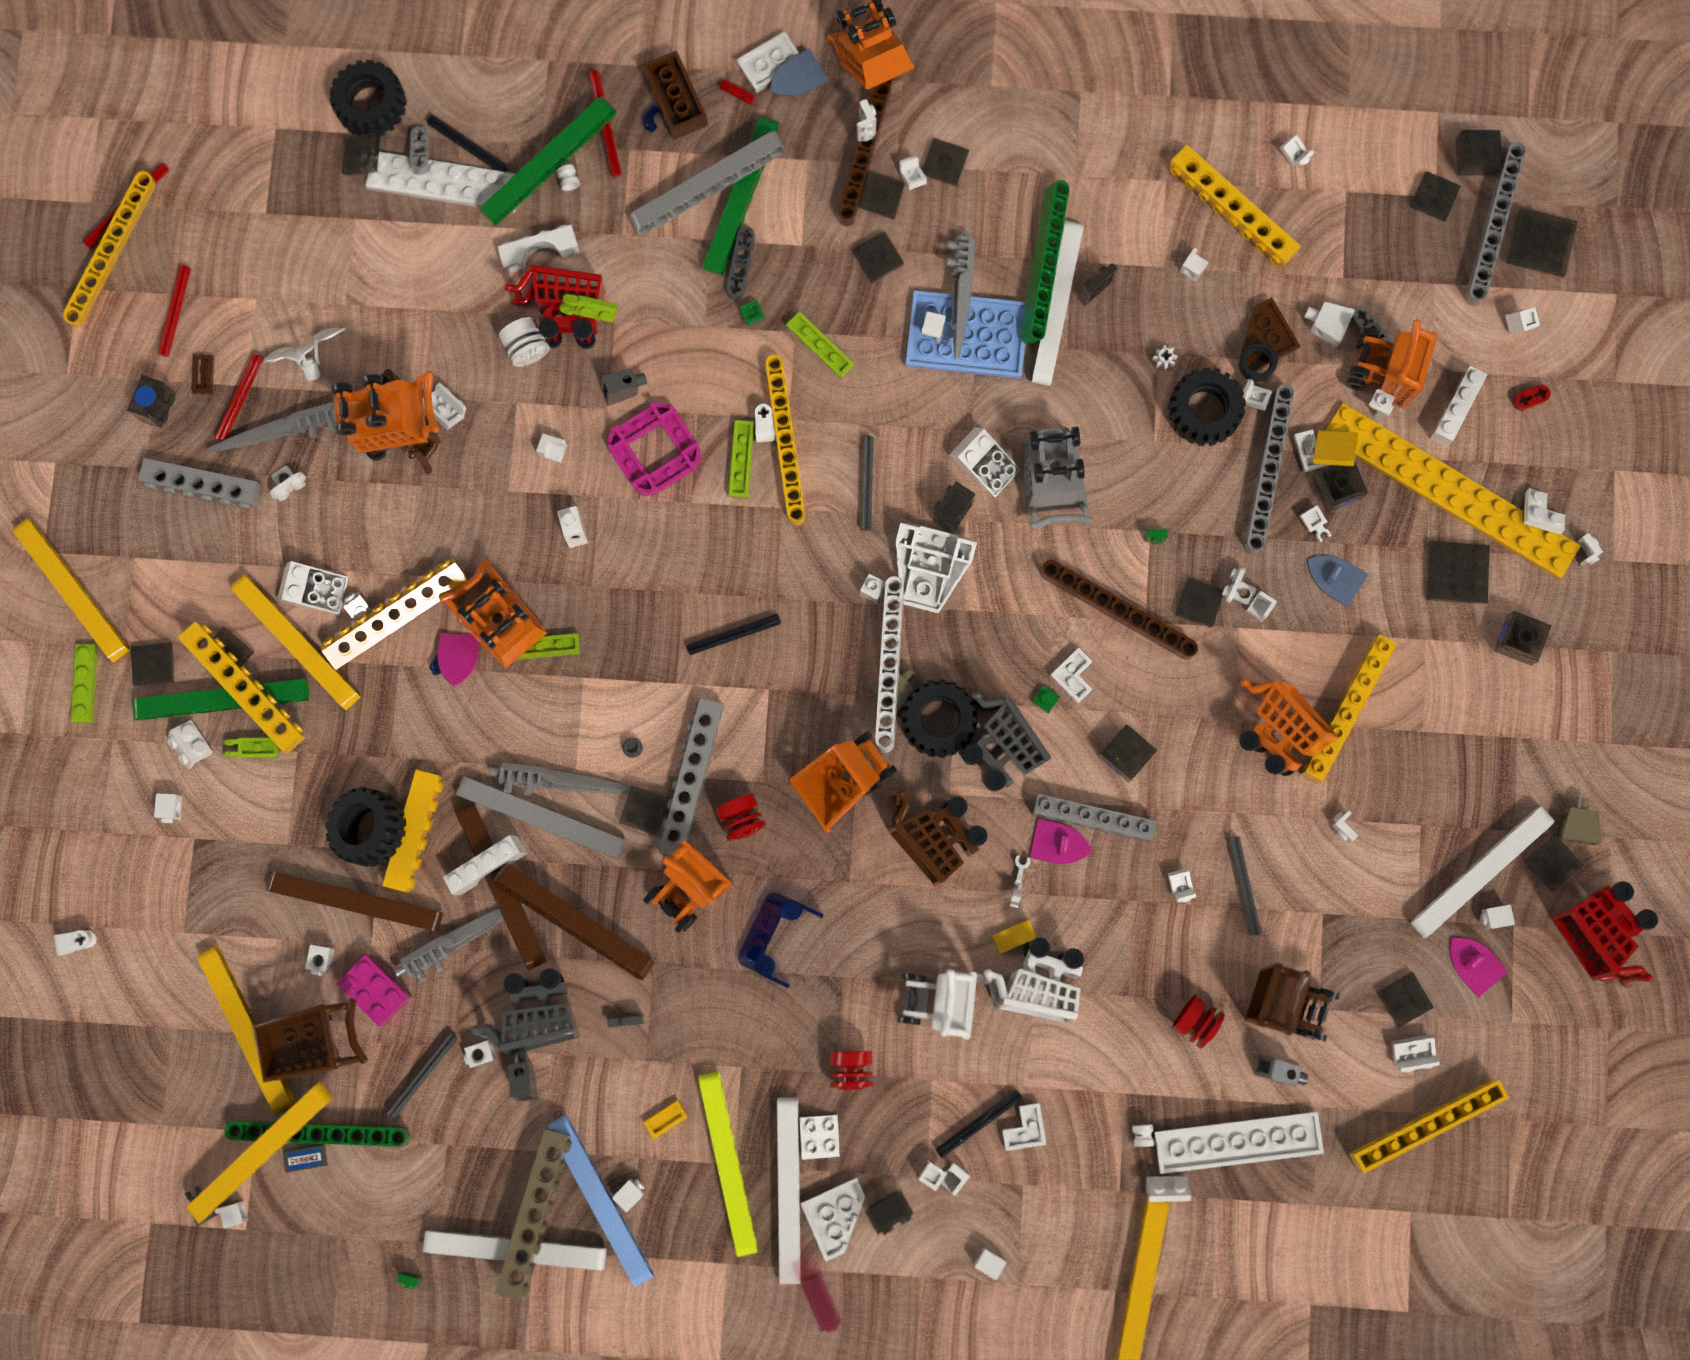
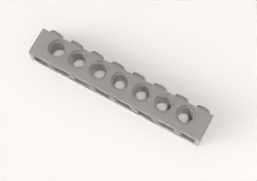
M702 698L699 699V703L695 702L693 714H695L694 722L690 721L689 740H685L682 752H685L684 759L679 761L677 768L680 774L678 779H675L673 782L672 790L675 791L673 799H669L667 810H670L668 818L663 820V837H659L656 846L659 849L658 853L671 856L680 847L682 841H689L724 710L722 703ZM704 716L710 717V723L706 726L700 724V719ZM699 735L705 737V742L701 745L695 744V738ZM694 754L700 756V761L697 764L690 763V757ZM689 773L695 775V780L692 783H686L684 780L685 776ZM685 792L689 793V801L686 803L680 802V795ZM677 812L684 813L683 821L676 822L674 820ZM672 831L679 832V839L675 842L669 840V834Z

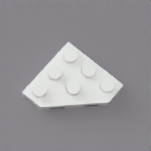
M857 1177L800 1203L825 1262L844 1254L865 1199Z

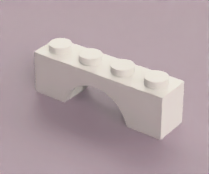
M561 225L551 231L543 230L537 235L523 236L520 240L506 241L502 245L497 246L506 274L525 269L528 257L539 249L554 250L561 258L580 253L572 225Z
M1472 366L1465 370L1455 388V393L1447 409L1438 421L1429 439L1445 447H1448L1454 441L1488 374Z
M509 835L445 875L443 879L452 895H462L475 887L487 874L503 867L504 864H512L526 855L527 852L518 836Z

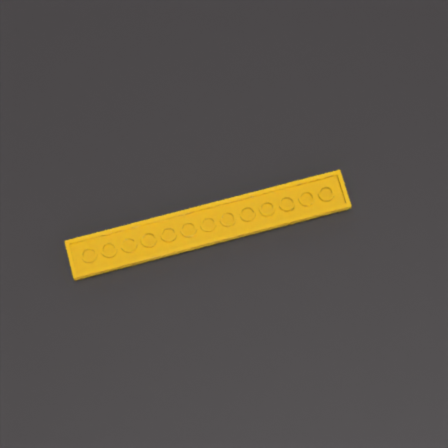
M1342 403L1325 430L1358 432L1356 458L1557 579L1563 577L1581 545L1563 534L1560 535L1525 525L1523 510L1345 403Z

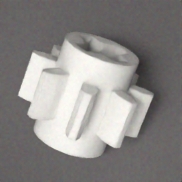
M1164 345L1162 350L1156 349L1155 353L1157 355L1153 356L1152 359L1157 362L1156 368L1162 367L1166 371L1168 366L1174 367L1175 363L1172 360H1176L1178 355L1173 354L1174 348L1169 349Z

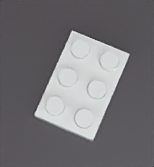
M783 32L738 58L737 64L755 92L758 93L770 86L775 73L781 65L797 56L799 52L786 32Z

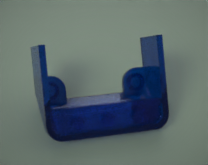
M770 893L765 898L738 954L739 963L743 967L789 989L790 984L772 976L775 970V962L771 957L764 954L781 917L794 921L801 916L803 910L821 919L824 918V914L779 893Z

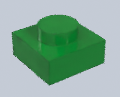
M757 300L739 307L747 326L765 319Z
M1167 529L1147 530L1145 534L1146 542H1151V544H1162L1168 537Z
M1043 686L1032 703L1049 714L1060 696Z
M401 1272L398 1274L396 1282L401 1283L403 1288L413 1289L421 1285L423 1276Z

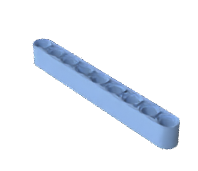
M563 1115L548 1124L547 1127L549 1129L571 1135L569 1140L572 1141L569 1153H565L564 1159L633 1285L637 1287L654 1277L650 1265L569 1118Z

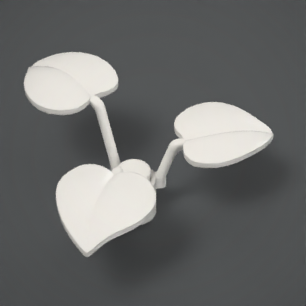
M328 328L322 330L312 337L314 344L308 343L299 347L289 346L277 349L264 358L263 362H275L283 358L294 360L299 365L300 370H303L307 381L318 379L321 377L317 366L320 364L318 360V343L335 336L341 331L347 332V329ZM314 348L315 360L313 358L306 359L305 355Z

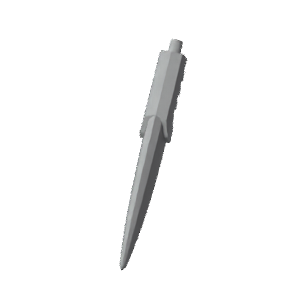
M963 230L962 235H959L954 242L948 240L946 243V248L952 249L955 252L952 258L947 257L945 260V265L951 266L954 269L951 277L956 279L952 284V336L955 360L959 359L971 299L975 240L969 237L968 230Z
M334 402L295 412L289 416L259 425L209 447L207 452L257 444L287 435L298 434L299 431L303 434L306 433V430H308L310 438L317 437L315 427L320 426L324 428L326 424L328 432L333 433L336 431Z
M502 762L501 768L491 767L490 769L491 776H499V785L505 783V793L512 792L513 784H517V787L525 785V795L532 794L533 786H536L538 790H541V787L544 786L550 790L560 789L593 793H639L637 788L577 773L551 770L546 767Z
M499 908L459 926L400 959L402 966L394 970L396 976L399 977L407 973L411 979L416 975L418 981L423 982L426 980V976L422 970L425 968L428 970L431 968L430 965L433 964L437 972L442 971L444 966L440 960L448 958L447 952L453 953L459 950L460 947L504 920Z

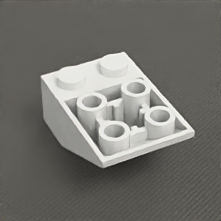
M975 427L949 455L964 472L994 498L1021 470L983 428Z
M290 561L285 566L277 601L339 615L349 577Z

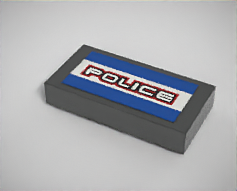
M325 1145L283 1152L286 1173L328 1165Z

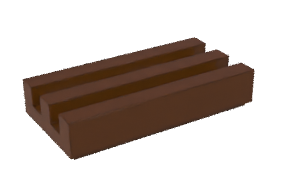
M193 355L192 393L213 394L214 356ZM199 360H202L201 386L198 388ZM207 360H208L207 388H206V362H207Z

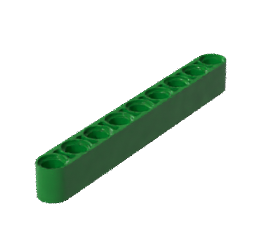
M603 97L596 99L482 205L480 212L493 225H498L615 116L616 110Z
M760 116L750 143L769 132L774 131L777 133L779 122ZM764 166L734 183L707 253L703 270L720 276L724 274L736 243L737 233L742 227Z
M1058 180L1049 185L1044 193L1020 333L1021 340L1027 345L1043 339L1046 333L1070 191L1068 183L1064 180Z
M306 679L261 684L264 687L262 691L266 695L270 694L277 701L275 705L309 700L308 680ZM247 685L240 686V691H243ZM224 688L135 698L132 700L134 720H150L243 709ZM254 697L252 701L253 705L259 703L260 697Z
M234 1121L227 1124L224 1131L229 1140L257 1141L276 1122ZM306 1123L300 1129V1138H296L294 1135L287 1143L398 1147L407 1144L411 1136L409 1130L405 1127ZM235 1125H238L240 1128L238 1136L233 1132ZM255 1126H258L261 1130L258 1137L253 1133ZM316 1128H319L322 1132L320 1139L314 1136ZM336 1129L342 1132L340 1140H337L334 1136ZM356 1130H360L363 1134L360 1141L355 1138ZM377 1130L383 1134V1139L380 1142L375 1139ZM397 1131L403 1134L402 1142H398L395 1139Z

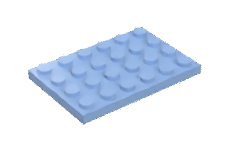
M914 291L906 367L1021 379L1025 343L1021 340L1020 333L1026 302L971 297L959 359L955 360L952 336L953 295ZM927 311L946 316L940 343H936V338L922 335Z

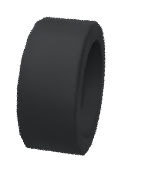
M1253 343L1246 347L1241 354L1238 363L1239 370L1243 377L1248 380L1251 379L1253 382L1265 381L1271 377L1277 368V354L1267 344ZM1260 352L1267 356L1270 364L1265 372L1256 373L1249 369L1247 358L1251 353Z

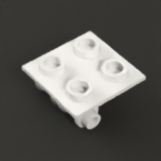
M838 1115L806 1116L800 1118L802 1160L840 1156Z

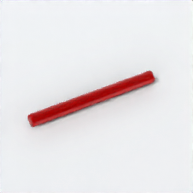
M590 71L589 75L595 100L599 97L605 99L599 71ZM609 121L601 130L612 177H618L622 175Z
M161 163L150 174L156 184L169 172V168ZM145 178L141 182V185H148L150 180L148 178ZM135 195L132 198V202H138L141 196ZM119 205L82 240L87 248H92L104 236Z

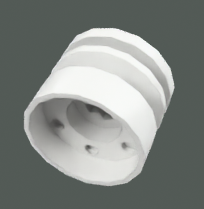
M533 317L518 319L505 326L499 333V338L504 348L509 349L507 354L515 367L527 366L538 361L550 349L545 338L539 335V325Z

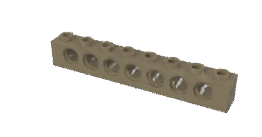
M549 1128L543 1131L495 1291L497 1295L517 1301L522 1296L526 1297L530 1285L527 1283L528 1276L533 1275L536 1263H533L534 1256L540 1252L542 1245L539 1242L540 1236L545 1234L548 1225L545 1219L547 1213L551 1214L554 1202L551 1199L553 1193H557L560 1181H557L559 1173L564 1171L566 1161L563 1159L565 1153H569L572 1141L569 1140L571 1135ZM551 1147L558 1150V1157L556 1159L549 1156L548 1152ZM546 1167L552 1171L550 1179H546L542 1174L543 1169ZM538 1188H543L546 1191L545 1199L537 1197L536 1191ZM535 1208L540 1212L538 1220L531 1217V1209ZM526 1229L533 1231L534 1237L532 1240L525 1238L524 1231ZM519 1250L527 1252V1260L519 1259ZM514 1270L521 1273L520 1281H515L512 1278Z

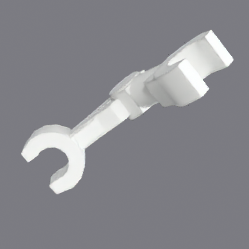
M1018 855L1015 858L1018 872L1016 881L1014 880L1010 904L1011 907L1015 908L1019 907L1021 899L1023 869L1030 865V858L1028 857L1026 864L1021 865L1019 863L1020 856Z

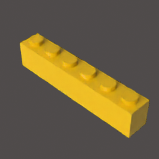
M419 770L415 771L404 809L405 815L403 818L406 819V826H404V831H406L405 837L402 836L401 842L403 843L400 848L397 847L395 850L396 854L390 857L382 886L407 893L414 889L416 884L414 876L422 863L420 858L421 852L427 846V839L425 838L427 831H430L432 828L433 820H431V817L438 807L437 796L443 790V777Z

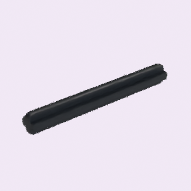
M434 115L429 116L427 124L495 171L504 172L506 170L505 163Z
M774 614L687 644L686 647L688 653L693 655L780 625L781 620L778 614Z
M1014 1090L937 1147L936 1152L941 1158L945 1157L1022 1100L1020 1093Z

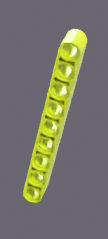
M719 1071L698 1075L737 1257L758 1253Z

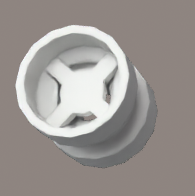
M564 165L556 170L558 178L561 179L560 185L563 191H571L579 187L580 183L578 177H575L576 170L574 165Z
M1152 1124L1132 1126V1131L1135 1134V1139L1133 1140L1134 1147L1154 1146V1139L1151 1136L1153 1132Z

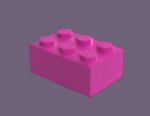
M366 954L336 984L349 998L355 999L356 1005L379 1027H384L413 997L371 955Z

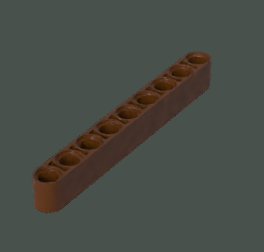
M895 78L872 89L869 105L872 104L874 108L881 109L879 112H876L875 116L876 135L868 141L857 142L838 208V220L843 226H851L855 222ZM880 90H882V91H885L886 93L881 95V94H878L877 92L880 91ZM868 142L871 145L869 147H865L862 144ZM859 160L866 161L865 164H858L857 162ZM855 177L861 178V181L854 182L852 179ZM849 195L856 196V198L853 200H850L847 197ZM845 212L851 213V216L844 217L842 216V214Z
M1048 560L1043 564L1041 576L1049 583L1182 659L1189 660L1197 653L1198 645L1193 639L1054 560ZM1046 567H1053L1055 573L1052 575L1047 574L1045 571ZM1068 576L1072 579V583L1065 584L1062 578ZM1086 586L1089 589V593L1082 594L1079 588ZM1104 596L1107 603H1098L1097 597ZM1121 606L1124 613L1117 614L1114 611V607ZM1136 615L1140 617L1141 623H1133L1131 616ZM1150 625L1156 626L1158 633L1152 634L1148 627ZM1167 635H1171L1175 638L1174 644H1170L1166 641ZM1189 645L1193 652L1191 654L1185 653L1183 646Z
M474 803L455 810V814L475 857L493 846ZM500 867L487 874L485 879L521 958L529 971L547 961L520 901L493 883L494 878L502 868Z
M504 864L494 878L493 883L498 888L635 978L644 980L653 967L654 961L649 956L512 866Z
M271 871L266 891L435 932L439 931L443 912Z

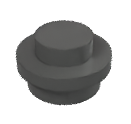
M629 738L624 742L623 752L626 756L635 758L642 753L643 746L638 739Z

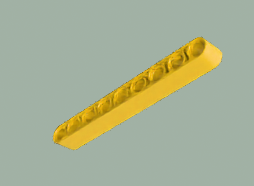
M140 171L135 175L63 312L64 320L73 327H80L86 321L155 189L156 182L146 171ZM148 178L150 180L148 185L142 186L141 181ZM135 195H140L141 198L138 202H132V198ZM126 212H132V216L129 219H123ZM117 229H123V233L120 236L114 235ZM108 246H114V250L111 253H106L105 250ZM100 262H104V269L97 270V265ZM91 279H96L95 286L88 287V282ZM82 296H87L86 303L79 304V299ZM73 313H78V319L70 321V316Z
M773 354L766 359V370L789 522L794 526H799L805 521V509L782 358ZM774 362L780 365L776 369L770 368V365ZM775 381L783 383L780 387L772 385ZM782 399L785 401V404L777 406L775 402ZM780 418H786L788 422L784 425H781L778 423V420ZM785 436L791 439L788 443H782L780 440ZM786 455H791L793 460L785 462L783 458ZM794 474L796 478L793 481H788L786 476ZM794 492L799 497L796 500H791L788 497L789 494ZM798 511L802 515L800 518L794 519L791 517V514Z
M27 517L12 529L15 536L105 655L115 663L130 651L128 645L37 525Z
M242 574L229 586L236 596L342 708L347 711L361 698L357 691L245 574Z
M215 945L198 954V962L274 1114L278 1115L293 1107L296 1102L285 1079L263 1083L253 1026L257 1025V1022L222 951Z
M321 1082L317 1083L185 1208L186 1211L198 1224L204 1221L327 1105L334 1096Z
M1148 1194L1116 1360H1140L1170 1202H1149Z

